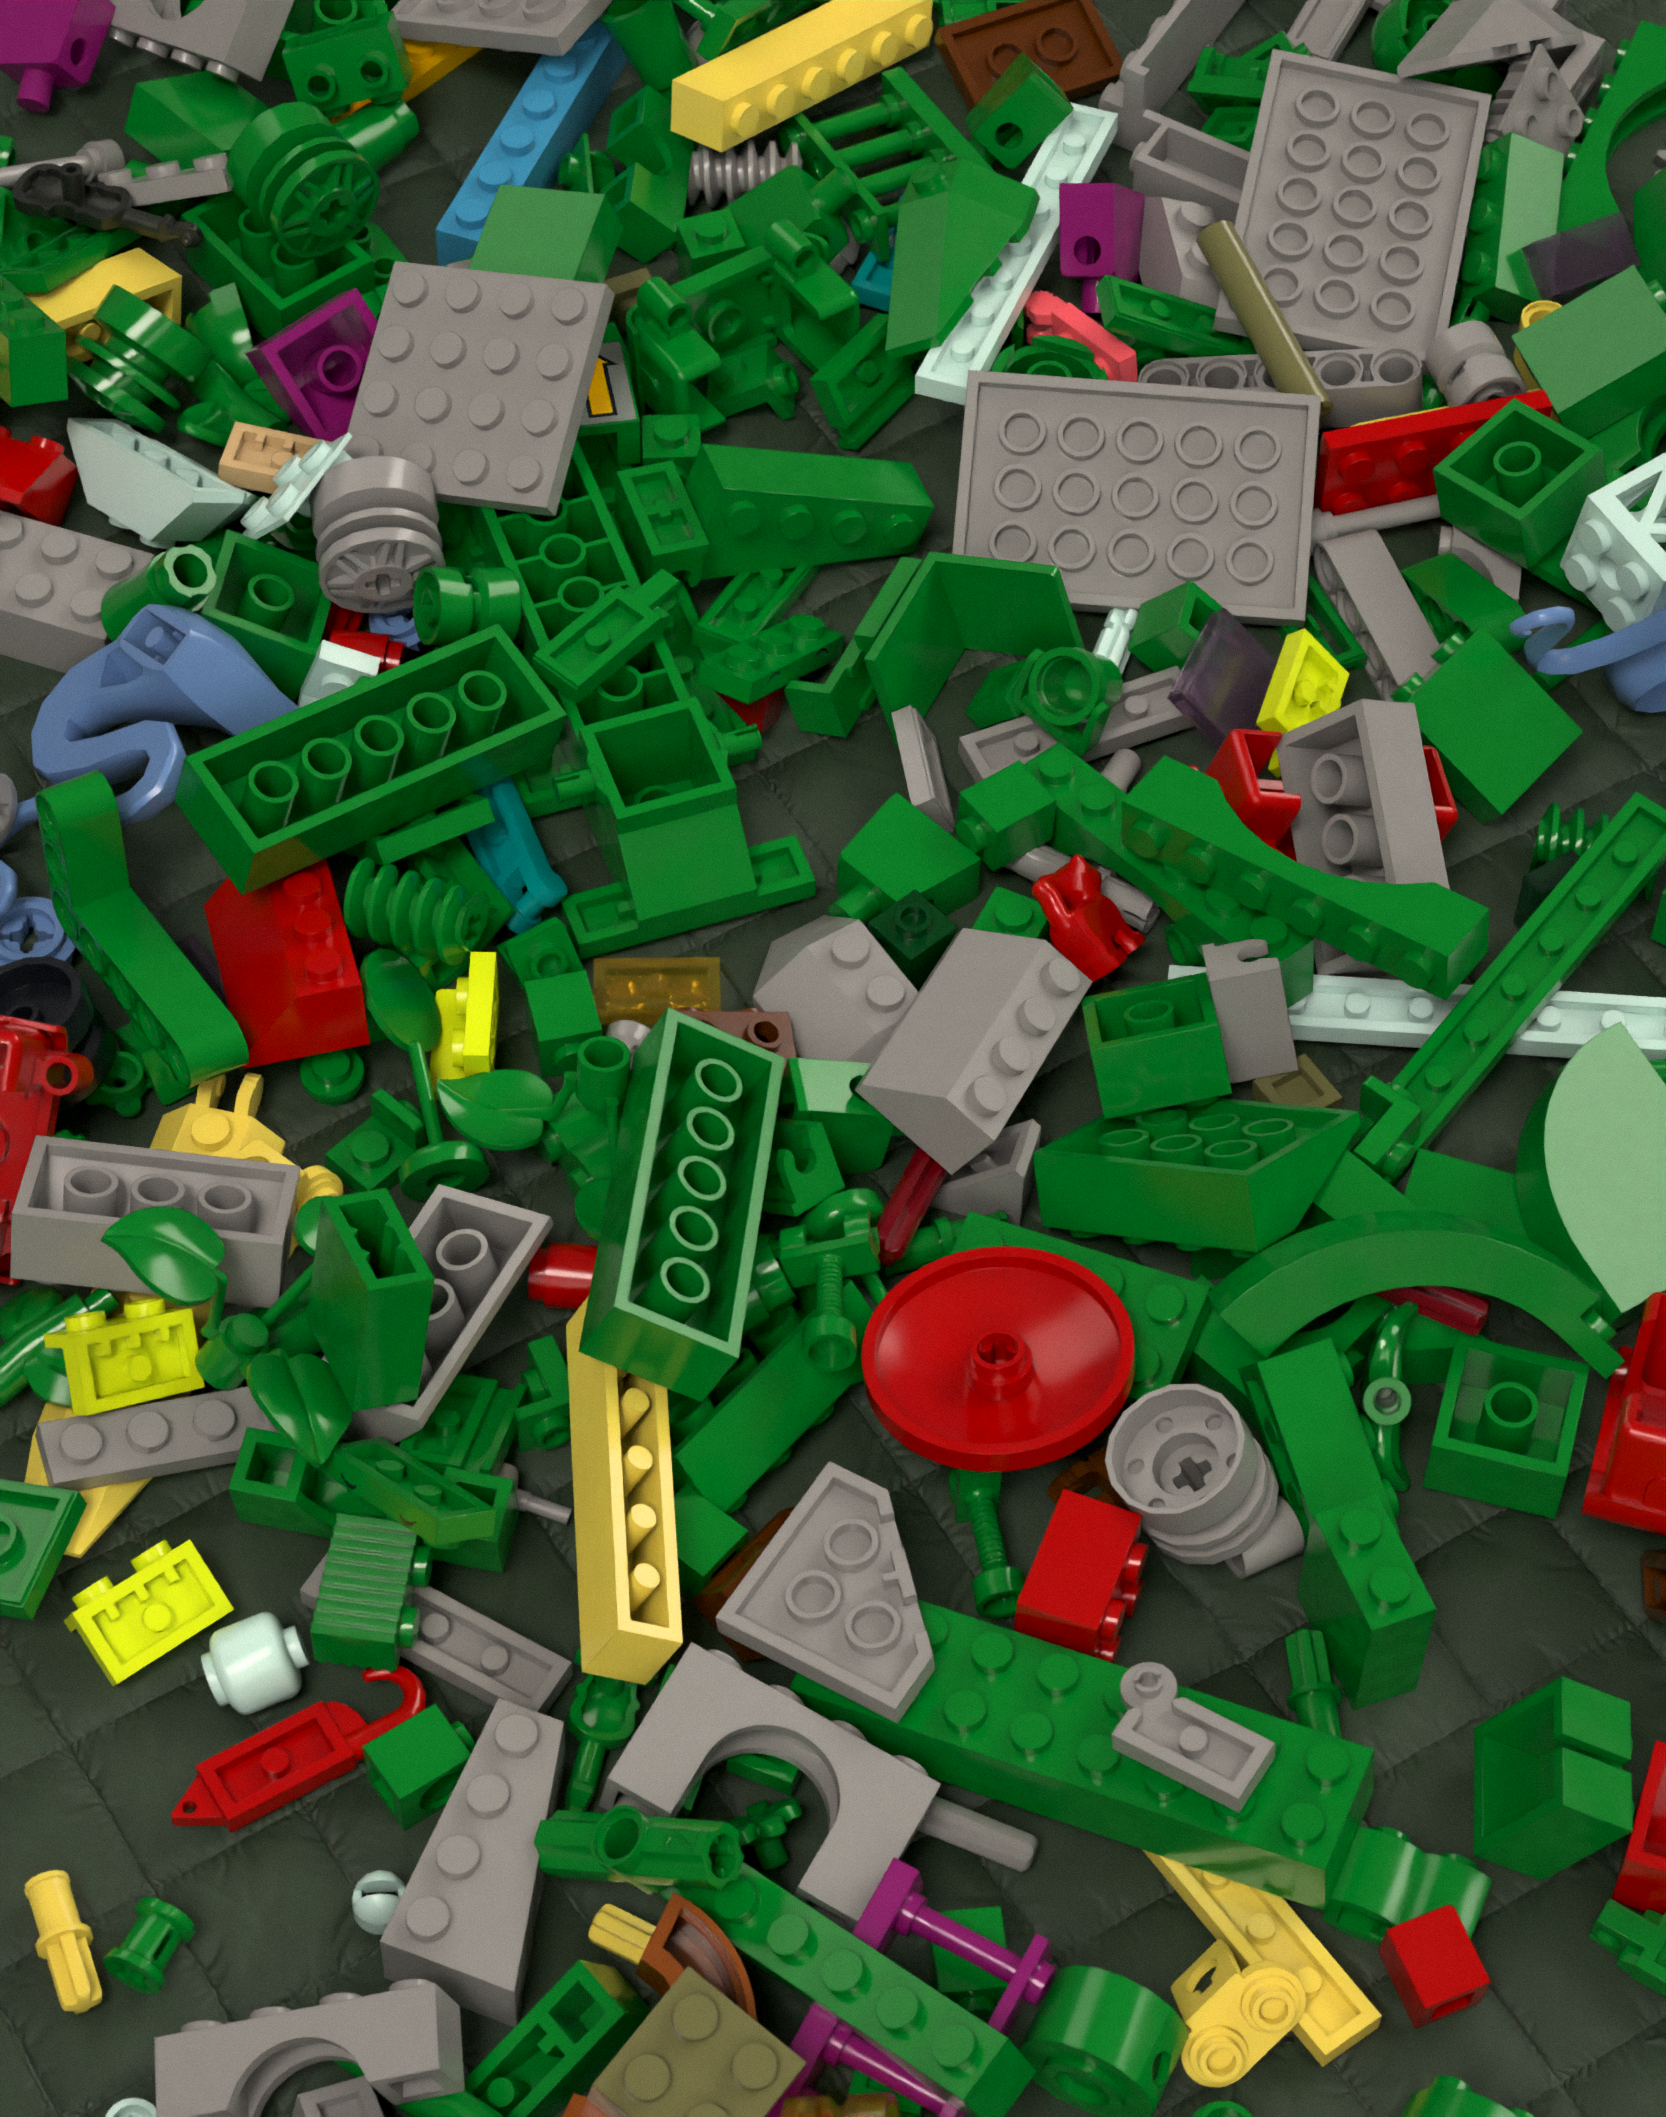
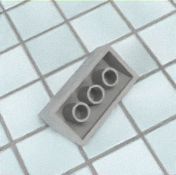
M962 928L954 936L855 1088V1091L952 1175L995 1142L1092 981L1046 940Z
M36 1135L12 1211L10 1278L32 1280L47 1285L67 1284L109 1289L110 1292L127 1291L158 1295L135 1275L125 1260L115 1250L101 1242L100 1239L111 1225L134 1211L157 1206L174 1207L188 1211L201 1218L218 1234L224 1243L225 1255L217 1266V1269L224 1272L228 1277L224 1303L236 1304L245 1308H270L282 1296L288 1269L300 1166Z
M438 1184L409 1228L415 1243L435 1278L418 1399L353 1412L352 1420L341 1436L342 1439L358 1441L383 1437L392 1444H396L423 1428L554 1224L551 1216ZM324 1355L322 1359L328 1363Z

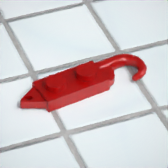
M399 1665L397 1671L392 1673L385 1669L376 1671L368 1668L362 1673V1679L365 1682L386 1680L395 1683L401 1688L404 1698L399 1708L367 1724L358 1712L346 1704L334 1701L327 1703L319 1701L195 1765L197 1777L171 1813L172 1824L174 1826H226L228 1831L232 1833L356 1768V1762L364 1758L362 1746L426 1709V1692L421 1680L409 1669ZM188 1809H195L193 1813H185Z

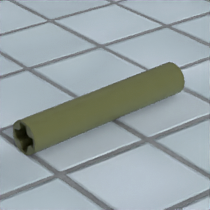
M1228 220L1218 221L1207 226L1198 235L1196 243L1277 390L1280 393L1321 395L1320 422L1330 414L1333 409V403L1236 229Z

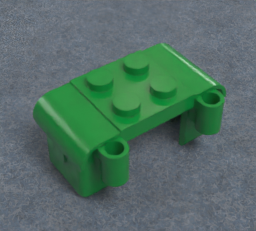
M781 219L774 222L767 229L764 236V246L762 247L759 245L671 286L662 277H652L646 280L637 292V303L626 314L631 382L639 417L645 415L646 403L657 415L699 414L700 435L726 423V418L693 384L707 378L709 372L722 367L721 359L767 342L771 347L778 345L777 337L816 374L861 330L859 295L829 266V248L826 240L813 233L801 232L789 220Z

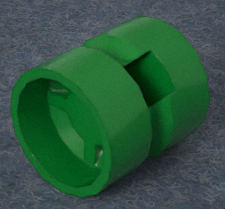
M425 566L418 574L413 593V618L418 638L425 645H448L499 623L509 638L514 641L521 618L520 589L514 572L506 567H472L465 576L462 567Z

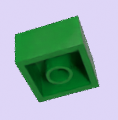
M1515 398L1433 468L1441 518L1526 569H1530L1574 530L1587 496L1608 485L1603 449Z
M227 529L212 562V568L217 575L215 588L209 594L206 603L195 614L200 615L235 637L275 686L290 700L295 701L316 657L332 603L331 600L325 597L319 585V564Z
M1206 972L1082 998V1009L1104 1119L1119 1117L1124 1120H1135L1137 1116L1150 1113L1155 1109L1179 1104L1188 1107H1199L1212 1103L1218 1096L1232 1094L1219 1024Z
M1457 1334L1422 1487L1555 1519L1567 1479L1590 1365Z

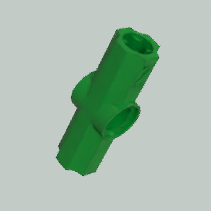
M629 1805L616 1806L606 1813L557 1810L551 1818L540 1821L533 1842L539 1854L538 1868L552 1877L628 1883L640 1892L649 1895L661 1893L669 1887L721 1891L726 1883L738 1879L744 1859L739 1845V1831L727 1822L651 1817Z

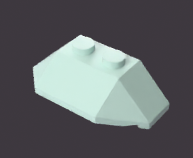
M68 418L66 430L87 503L108 515V522L120 528L131 529L140 534V541L146 545L169 549L175 546L176 541H201L246 514L256 503L257 496L241 487L229 485L219 479L218 474L161 442L147 438L133 430V427L118 419Z

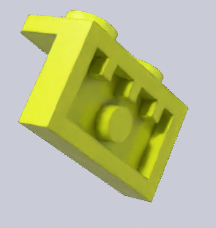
M1305 628L1286 636L1256 724L1263 731L1284 734L1341 707V698L1349 673ZM1275 748L1268 770L1276 778L1281 777L1277 749Z
M471 952L469 977H458L456 989H440L436 992L435 1001L440 1012L442 1033L438 1045L431 1049L429 1075L435 1100H439L436 1090L437 1079H460L481 1072L490 1073L491 1070H495L500 1002L496 952Z
M162 1297L142 1299L123 1304L124 1316L106 1320L105 1311L75 1314L64 1318L66 1329L43 1334L45 1348L63 1349L74 1415L88 1416L204 1388V1379L199 1374L195 1364V1357L199 1349L192 1308H165L164 1298Z
M165 1539L130 1561L137 1573L113 1586L108 1576L71 1598L78 1610L69 1615L64 1620V1623L70 1632L78 1631L113 1687L234 1610L190 1539L173 1550Z

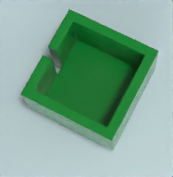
M1561 1676L1475 1727L1474 1856L1543 1881L1633 1832L1632 1773L1622 1770L1631 1760L1633 1750L1630 1702Z

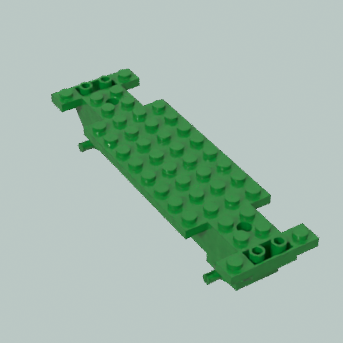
M611 433L576 438L556 516L437 501L439 514L437 528L442 538L443 546L441 551L446 567H462L465 576L472 567H506L514 572L520 589L521 618L518 632L512 642L532 668V657H534V654L616 585L622 589L631 586L636 590L643 584L614 517L616 471L631 469L632 466L631 464L618 466ZM678 571L672 575L680 580L679 599H681V605L671 614L669 618L671 622L658 637L577 704L540 677L567 713V717L552 757L511 775L529 819L582 805L614 882L613 884L565 896L560 901L561 916L580 960L816 896V879L796 834L747 847L737 806V787L728 766L754 760L755 750H762V739L756 724L747 726L746 722L714 690L697 684L701 661L715 655V653L690 645L692 628L698 622L699 617Z

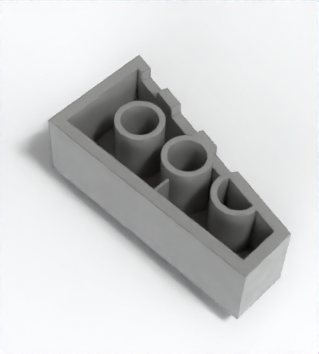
M498 1698L380 1939L385 1979L393 1982L406 1979H424L432 1983L435 1982L464 2009L512 2027L519 2023L526 1971L529 1969L533 1947V1932L545 1882V1872L538 1868L539 1854L533 1842L540 1821L551 1818L558 1810L566 1766L563 1721Z

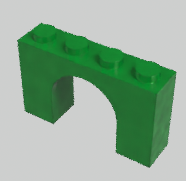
M1346 1148L1301 1220L1312 1228L1329 1221L1365 1213L1393 1210H1423ZM1201 1275L1195 1281L1201 1284L1211 1286L1212 1289L1215 1287V1285L1211 1283L1203 1275ZM1373 1294L1357 1298L1352 1307L1334 1323L1313 1331L1295 1332L1268 1358L1331 1337L1335 1349L1342 1350L1346 1355L1355 1379L1367 1362V1357L1364 1355L1370 1350L1379 1331L1400 1305ZM1212 1304L1186 1370L1207 1388L1221 1393L1238 1411L1240 1416L1259 1431L1238 1369L1266 1360V1358L1223 1320Z

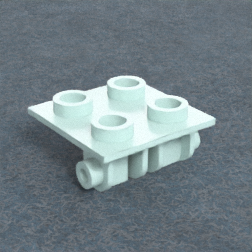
M348 432L329 444L321 439L307 451L302 459L297 454L292 456L274 476L273 481L278 485V488L269 499L265 496L260 498L241 519L240 523L246 528L242 535L256 540L287 523L296 511L305 517H311L309 498L312 489L326 470L344 461L353 459L343 450L353 436Z

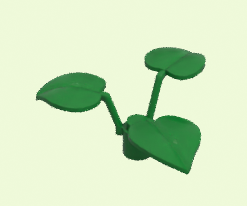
M596 1036L585 1040L577 1051L576 1072L567 1071L564 1073V1085L554 1102L552 1091L545 1081L533 1073L516 1069L491 1070L490 1073L481 1072L460 1079H437V1096L448 1121L466 1139L483 1148L512 1151L537 1144L543 1135V1121L551 1122L557 1120L573 1092H576L577 1099L588 1112L595 1115H606L612 1173L620 1130L619 1107L625 1102L630 1077V1051L625 1043L609 1036ZM610 1178L596 1179L585 1184L579 1190L574 1203V1215L578 1225L589 1237L598 1242Z
M318 1196L308 1200L301 1206L294 1217L295 1237L300 1246L313 1257L315 1256L321 1199L333 1196ZM157 1206L134 1211L111 1225L100 1241L115 1250L125 1260L135 1275L156 1294L169 1302L186 1307L201 1305L212 1297L208 1321L201 1329V1334L208 1338V1340L195 1357L196 1368L201 1377L211 1386L221 1390H234L244 1380H247V1385L255 1402L274 1427L315 1469L320 1468L348 1428L352 1420L353 1411L330 1365L326 1361L308 1353H301L289 1358L287 1352L282 1348H276L267 1352L269 1338L267 1329L311 1283L314 1262L260 1319L249 1313H240L228 1316L221 1322L228 1277L224 1272L217 1269V1266L224 1258L225 1246L218 1234L206 1222L196 1215L179 1208Z

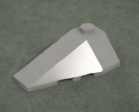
M1461 0L1450 4L1397 66L1399 78L1491 64L1524 55H1532L1537 44H1543L1546 51L1582 44L1585 41L1581 30L1539 0Z

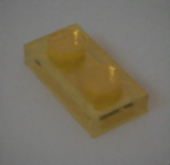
M720 957L594 959L593 998L600 1024H611L619 1020H631L641 1024H656L668 1007L674 1010L696 1007L703 1011H721Z

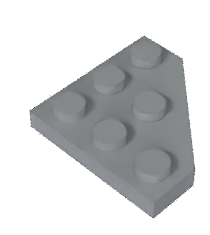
M829 1461L716 1615L717 1629L719 1633L898 1724L935 1670L932 1648L922 1620L916 1590L905 1550L900 1540L888 1490Z

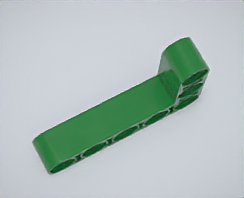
M92 770L36 792L35 803L51 900L57 919L74 946L185 1088H191L246 1065L249 1062L248 1047L237 1021L130 887L119 810L113 791L104 775L99 770Z

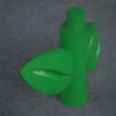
M213 358L195 386L185 383L187 389L201 402L179 414L177 429L185 434L225 448L235 421L288 432L287 423L292 421V419L276 404L261 378H257L241 388L230 374Z
M53 1285L41 1286L14 1296L0 1308V1338L5 1341L0 1347V1408L12 1400L28 1384L34 1396L39 1400L51 1405L72 1408L63 1349L45 1348L43 1334L66 1329L64 1318L67 1316L92 1311H105L106 1316L121 1304L109 1289L98 1288L85 1299L76 1292L63 1301L61 1292Z
M1406 1301L1400 1305L1379 1331L1370 1348L1367 1372L1363 1375L1360 1382L1362 1409L1376 1437L1377 1449L1376 1452L1372 1453L1381 1478L1387 1479L1393 1489L1400 1492L1409 1491L1411 1486L1410 1477L1399 1450L1400 1421L1408 1415L1411 1408V1395L1407 1388L1406 1380L1402 1375L1405 1334L1419 1310L1418 1305L1411 1301Z

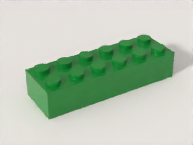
M497 623L185 757L174 801L243 896L551 758L567 713L500 624Z
M669 1007L634 1052L578 1352L699 1402H703L737 1361L741 1346L782 1082L784 1057Z

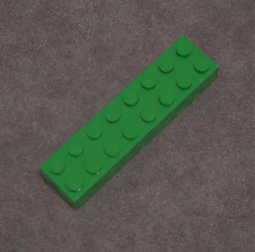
M917 1599L932 1648L935 1670L898 1724L799 1673H796L789 1690L794 1692L803 1701L805 1707L830 1721L840 1720L851 1724L865 1736L868 1743L891 1756L900 1755L914 1760L927 1771L931 1778L1324 1912L1327 1909L1374 1793V1749L1177 1685L1178 1698L1185 1697L1275 1742L1274 1760L1238 1813L1112 1748V1733L1127 1712L1121 1701L1120 1683L1123 1675L1129 1668Z

